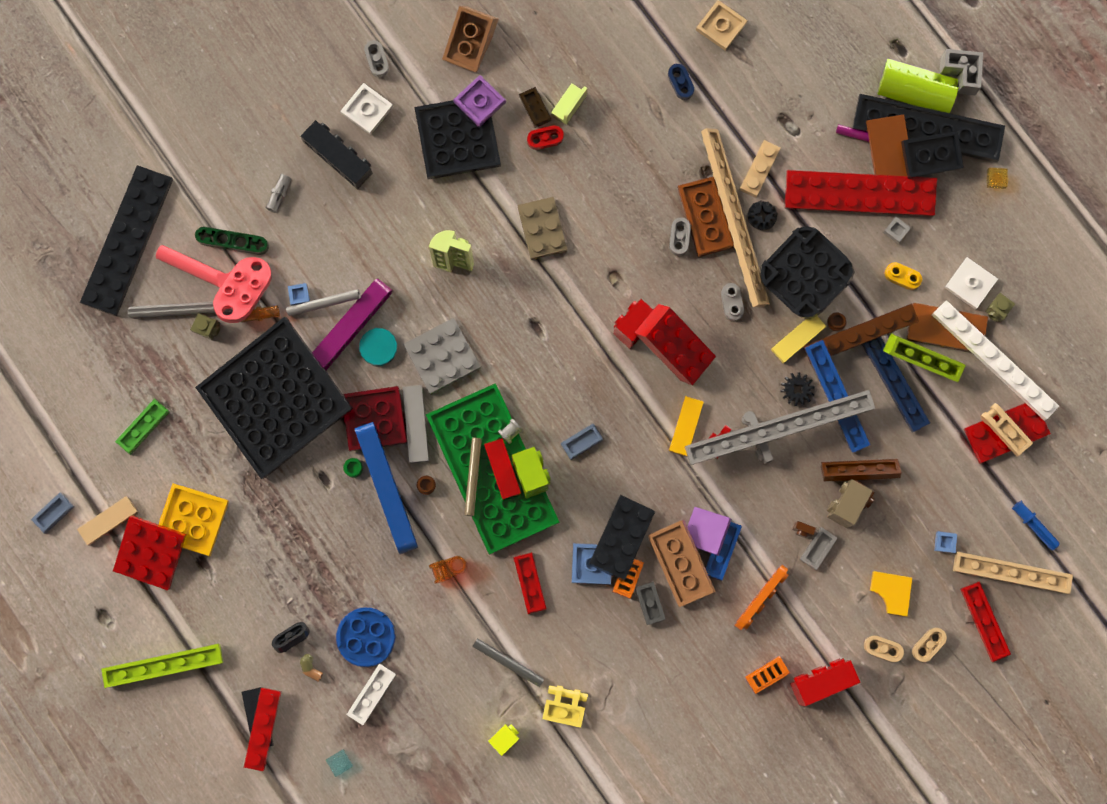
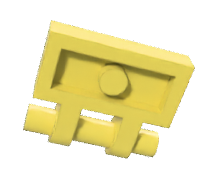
M549 686L548 694L555 695L554 701L546 699L542 719L581 728L585 708L579 707L578 701L586 702L588 694L581 693V690L563 689V686ZM561 696L573 699L572 705L561 703Z

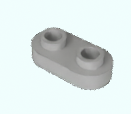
M369 41L365 45L364 51L371 73L375 77H384L389 71V66L383 47L378 41ZM373 50L378 51L376 54L371 53ZM378 67H383L381 71L376 70Z
M685 218L675 219L671 226L669 249L676 256L684 255L689 246L691 226ZM682 226L684 230L679 231L677 227ZM680 244L682 248L677 249L675 245Z
M728 283L721 291L724 314L728 320L738 321L744 314L741 291L736 284ZM728 290H733L734 295H730ZM736 308L738 312L733 313L731 309Z

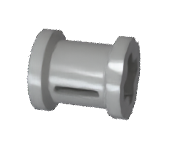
M511 419L510 423L503 430H499L498 433L510 444L511 440L519 432H523V429L515 420Z

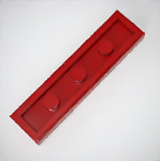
M980 581L961 588L962 595L991 662L1010 656L1011 653Z

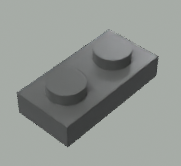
M654 582L635 587L646 625L665 620L666 618Z

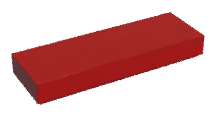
M503 438L484 444L502 500L521 494Z
M532 552L513 557L527 613L531 614L547 610Z

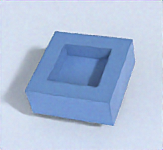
M307 283L288 286L291 306L310 301Z
M937 531L934 551L956 553L957 534Z

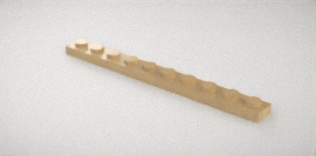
M706 128L701 131L703 143L708 153V160L713 170V177L718 187V194L723 204V211L728 221V228L733 238L734 248L738 255L749 299L753 307H765L770 303L765 286L761 281L760 269L718 129Z

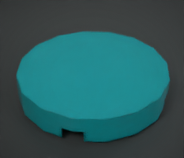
M374 328L368 330L362 336L359 350L367 363L373 366H383L394 359L397 353V342L390 331L383 328Z

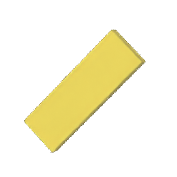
M818 316L812 319H805L771 348V351L784 364L825 329L826 325Z

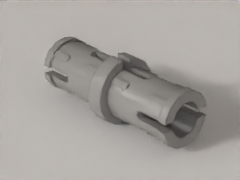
M280 174L275 188L271 190L272 195L265 207L267 210L277 213L282 199L286 197L287 187L292 180L289 176Z

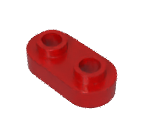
M556 125L532 130L527 136V144L533 150L556 146L563 141L564 132ZM557 135L558 138L552 139L551 136ZM534 139H539L540 142H539V143H534L533 140H534Z

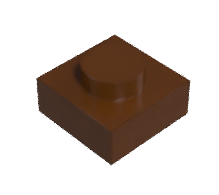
M797 521L792 530L797 531L796 535L807 538L814 535L816 527Z

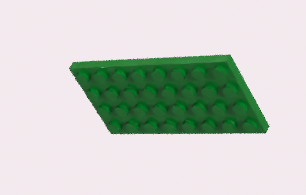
M496 383L426 414L465 503L472 438L482 439L475 512L472 519L489 555L560 523L546 492L527 499L525 497L513 465L512 455L524 451L526 448L519 433L511 440L510 444L498 433L499 430H503L510 423L512 417ZM502 438L521 492L519 495L502 500L484 446L486 443Z

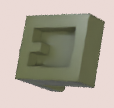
M999 293L985 312L988 313L989 318L993 321L1002 322L1015 303L1002 293Z
M198 313L190 330L213 340L214 336L216 337L219 334L221 327L218 320Z

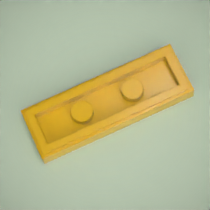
M685 396L670 444V452L687 457L685 446L690 445L692 442L703 401Z

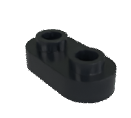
M298 622L275 636L271 645L277 653L287 652L292 647L306 640L310 630L304 622Z

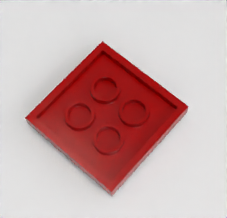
M133 515L129 516L113 572L169 590L187 534Z

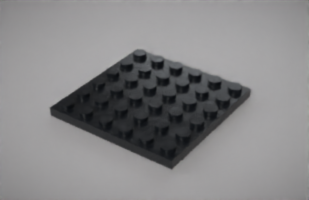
M283 317L195 387L261 479L266 478L353 410V407L287 317Z

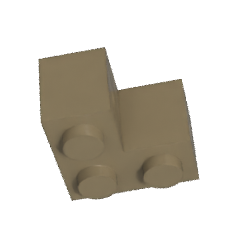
M852 479L847 483L844 482L839 490L842 493L840 498L835 499L834 502L831 501L827 508L829 512L827 518L845 528L855 525L873 490Z

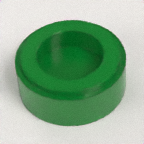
M350 458L344 463L343 470L347 476L356 478L362 474L363 464L357 458Z

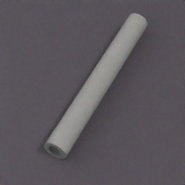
M359 289L290 306L286 308L288 316H293L361 298Z

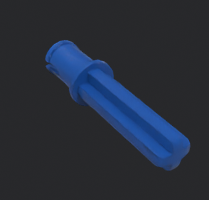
M1022 500L1012 507L1023 519V523H1026L1050 550H1054L1059 546V541L1036 518V513H1032L1026 507Z

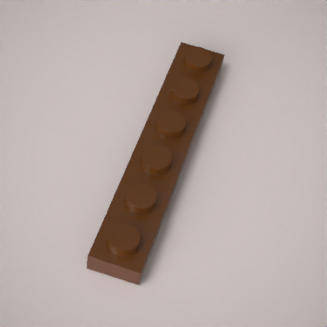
M909 304L821 340L824 341L831 357L918 323L919 319L913 305ZM813 342V343H810V344H808V345H805V346H804V349H805V347H807V346H809V345H812V344H814V343H816V342Z

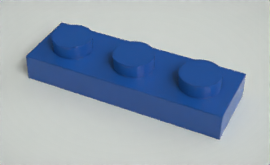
M731 522L719 556L710 554L705 568L710 577L720 581L723 580L742 528L741 525Z

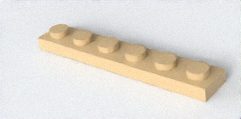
M962 552L955 553L954 572L1064 594H1070L1072 574Z

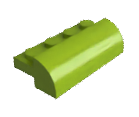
M887 59L877 95L914 106L950 113L959 88L957 87L958 79Z

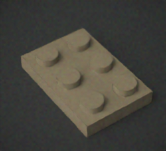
M554 197L517 205L531 260L567 252Z

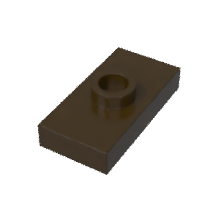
M536 87L519 94V98L534 128L551 121V117Z

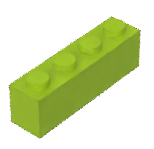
M892 333L883 349L884 352L956 382L959 381L966 366L957 360Z

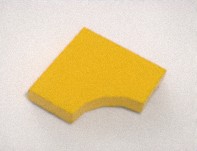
M873 571L870 591L877 593L884 600L886 613L908 616L912 578Z

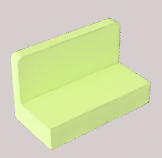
M571 83L551 112V115L567 125L586 98L588 88L584 86L580 89Z

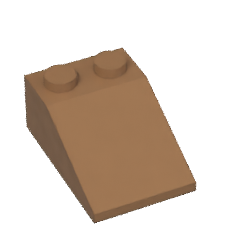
M459 6L442 60L477 72L492 40L499 19L467 6Z

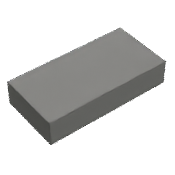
M820 527L799 560L816 571L837 540V537Z

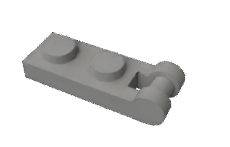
M751 411L746 412L742 417V423L748 427L759 424L755 414ZM767 443L756 445L757 450L755 452L758 460L762 461L763 465L771 462L773 457Z

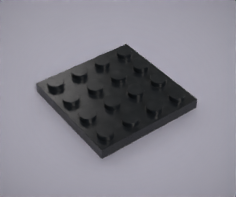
M453 100L414 107L428 180L501 167L492 116L482 126L478 127Z

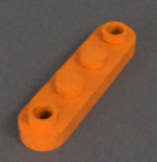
M781 565L737 620L734 626L739 630L743 628L745 630L748 629L753 622L752 616L755 613L759 614L765 607L763 602L766 598L771 599L777 591L775 589L779 582L782 584L789 576L786 573L788 569L784 565Z

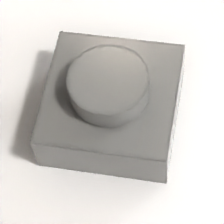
M895 217L883 233L898 244L910 230V227Z

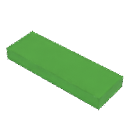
M154 398L115 442L131 455L170 411Z

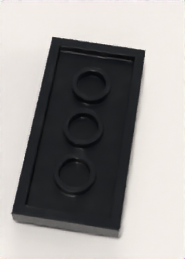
M620 495L588 565L624 582L656 511Z

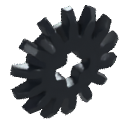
M798 372L797 377L791 373L792 379L785 377L784 379L787 383H781L782 386H785V389L780 391L786 392L783 399L788 397V404L795 401L794 406H797L798 402H801L803 406L805 405V399L808 402L811 401L808 395L814 396L810 390L815 389V386H809L813 381H806L807 375L801 378L800 372ZM794 385L802 386L801 394L799 392H797L796 394L793 392L795 389L793 387Z

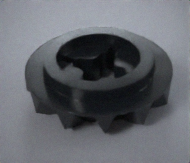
M760 200L751 205L747 217L749 223L754 228L767 230L776 223L778 213L775 206L770 204L769 201ZM761 209L765 214H769L765 217L764 222L762 217L757 215L760 214Z

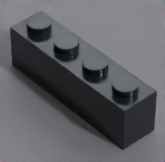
M315 120L300 136L303 143L358 190L373 174L370 168L371 164L364 158L361 160L357 156L358 153L351 146L347 148L343 144L344 141L337 134L335 136L332 135L326 124L323 122L320 124Z

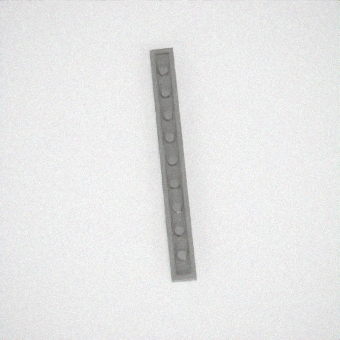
M867 390L685 446L690 465H694L875 409V405L870 391Z

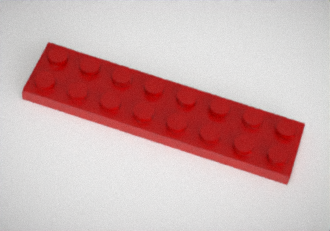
M787 170L784 208L935 216L937 178H908L907 176Z

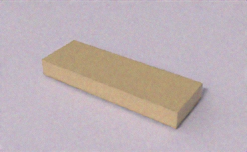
M126 496L77 530L85 543L90 546L127 521L129 516L136 515L138 511Z

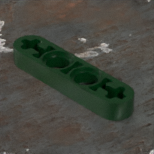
M200 227L195 232L196 240L204 246L263 255L269 249L267 240L257 235L210 227ZM204 232H206L208 236L213 237V240L205 237L203 240L200 235H204ZM220 235H227L228 240L226 243L220 244L218 243V237ZM239 238L246 239V244L243 247L236 245ZM250 239H252L253 244H259L262 241L264 247H260V250H258L255 245H251V249H249Z

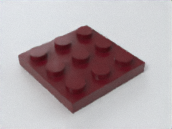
M399 386L343 394L353 407V410L344 416L349 452L362 450L355 428L374 422L383 447L407 443Z

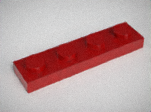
M261 688L243 768L258 771L265 770L282 691Z

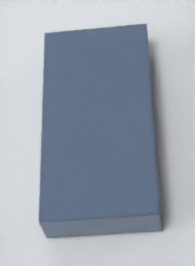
M591 424L563 441L561 446L569 459L572 460L603 441V438L595 425Z
M60 492L31 520L46 534L75 506Z

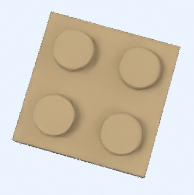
M717 0L696 27V31L726 51L748 20Z

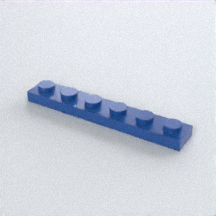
M821 340L805 347V351L828 401L831 402L848 397L824 341ZM857 415L837 420L852 453L870 445Z

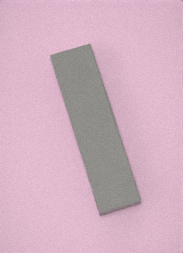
M422 385L403 387L409 463L428 462L429 455Z

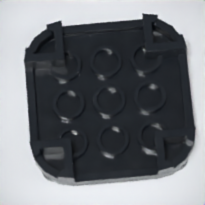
M805 226L793 230V233L767 261L763 262L761 265V281L794 314L801 318L812 319L821 314L850 284L855 271L848 257L814 227Z

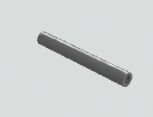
M477 638L472 647L536 686L540 687L543 683L544 678Z

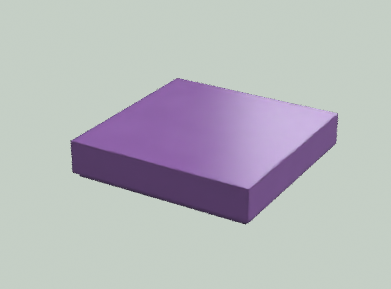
M479 75L453 99V102L480 127L506 103V100Z
M694 507L687 528L696 548L719 556L732 519Z

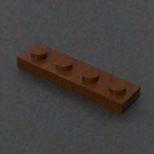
M898 459L821 462L824 482L849 481L851 479L901 478L902 474Z

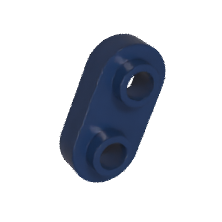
M673 64L668 70L669 81L678 98L682 100L690 99L694 93V85L682 64ZM674 73H679L680 76L675 77ZM686 89L688 92L682 93L681 90Z

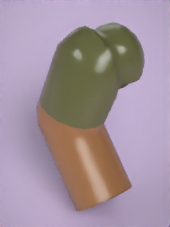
M305 654L300 659L302 671L306 676L319 682L323 673L313 668V656Z

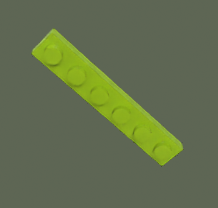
M214 644L101 668L104 688L222 664L223 658L220 644Z

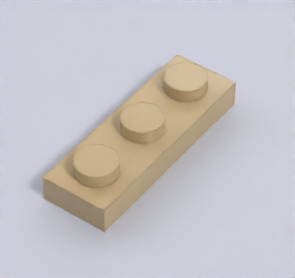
M766 140L763 141L739 190L755 198L757 197L781 147Z

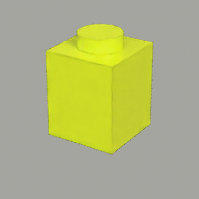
M505 724L488 742L502 756L519 740L517 736L519 732L512 724L509 727Z

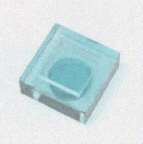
M344 749L326 759L335 777L353 767Z

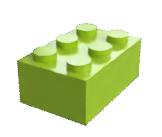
M535 447L513 454V465L526 499L548 491L551 479L548 470H543L542 468L544 460L540 450L536 451Z

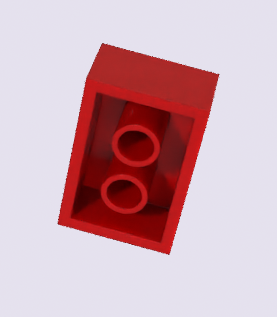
M839 658L829 662L830 666L827 668L826 666H820L811 670L812 674L810 675L801 674L794 677V682H791L790 685L800 706H807L861 683L851 660Z

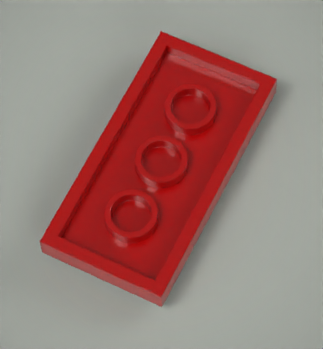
M1026 403L1005 411L1032 442L1051 434L1046 422ZM997 415L993 417L996 422L1000 420ZM983 421L964 428L979 464L1011 451L990 426Z

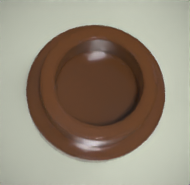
M839 312L832 313L827 319L828 327L833 331L843 330L847 323L845 316Z
M426 475L418 479L416 486L421 494L429 495L434 492L436 482L431 476Z

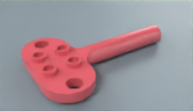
M161 245L156 252V259L219 287V291L213 301L214 311L219 319L228 323H239L245 320L253 311L272 279L271 269L267 262L256 257L245 258L239 261L231 272L223 273L164 245ZM255 265L262 266V268L259 271H254L252 269ZM226 309L233 310V313L230 315L223 314Z

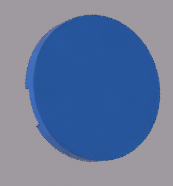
M363 607L350 612L341 620L337 628V647L342 656L356 666L370 667L383 662L390 655L395 645L396 634L393 623L387 615L374 608Z

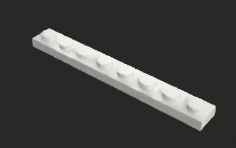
M947 300L932 314L938 322L1044 421L1059 407L1054 400Z

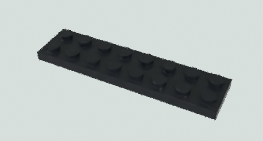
M859 94L852 129L868 132L867 120L904 115L908 139L958 131L962 155L996 163L999 161L1005 125L865 94Z
M138 165L136 166L80 300L81 304L117 317L173 182L172 177Z

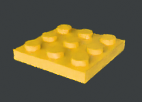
M173 483L159 525L187 534L183 545L184 549L211 556L229 500Z

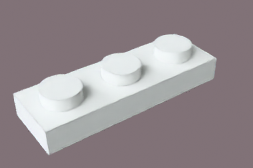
M379 664L346 715L364 725L396 674Z

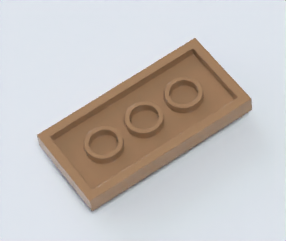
M684 520L648 535L679 607L716 592Z

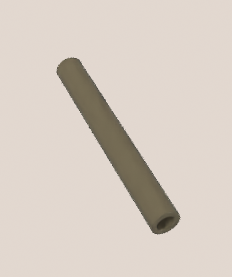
M472 438L464 514L466 516H474L482 440L480 438Z

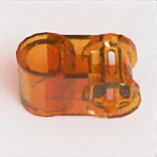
M454 556L428 566L429 569H432L435 577L434 583L438 584L463 574L467 570L468 564L463 557ZM456 560L463 562L461 570L456 571L453 568Z

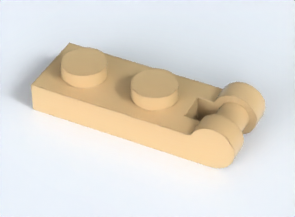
M993 404L990 407V411L984 412L980 416L981 419L990 426L1016 456L1021 455L1033 442L998 404ZM996 415L1000 418L998 422L993 419Z

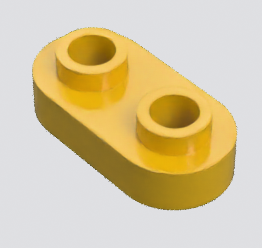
M891 263L885 269L884 274L888 281L908 290H915L922 283V276L918 271L900 263ZM893 269H897L898 274H894ZM911 276L915 277V282L910 280Z

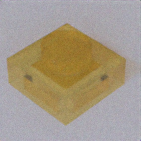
M987 169V188L1006 189L1008 187V169Z

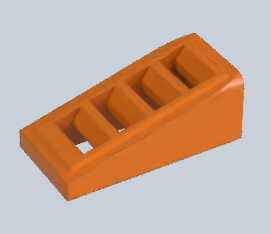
M634 559L632 564L638 566V569L630 568L629 570L635 573V577L628 574L626 577L633 581L632 584L617 579L612 591L613 593L631 599L644 562ZM619 584L629 587L630 590L626 591L619 588Z
M777 656L745 676L756 694L787 676L790 672L781 657ZM774 664L778 665L782 673L779 674L777 672V670L774 667ZM767 668L771 669L772 673L775 676L774 678L770 676V674L767 671ZM760 672H763L768 681L766 683L761 677ZM755 675H756L757 679L759 680V682H760V684H761V686H759V687L757 686L756 682H755L754 679L752 678V677H754Z

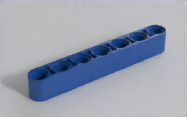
M374 422L355 428L360 447L399 554L418 548Z

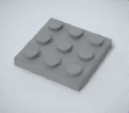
M454 318L403 344L430 395L481 368Z

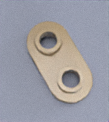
M940 628L929 629L914 645L912 649L913 657L920 662L929 661L946 643V633ZM934 634L938 636L936 642L932 640ZM921 648L925 650V654L923 656L919 654V650Z
M870 636L864 642V649L868 654L889 662H898L904 655V650L900 644L879 636ZM872 642L876 643V649L871 648ZM890 649L895 650L894 656L889 654Z

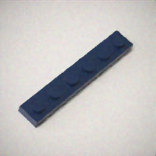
M882 337L862 344L911 432L913 433L930 424L894 358L883 351L886 344Z

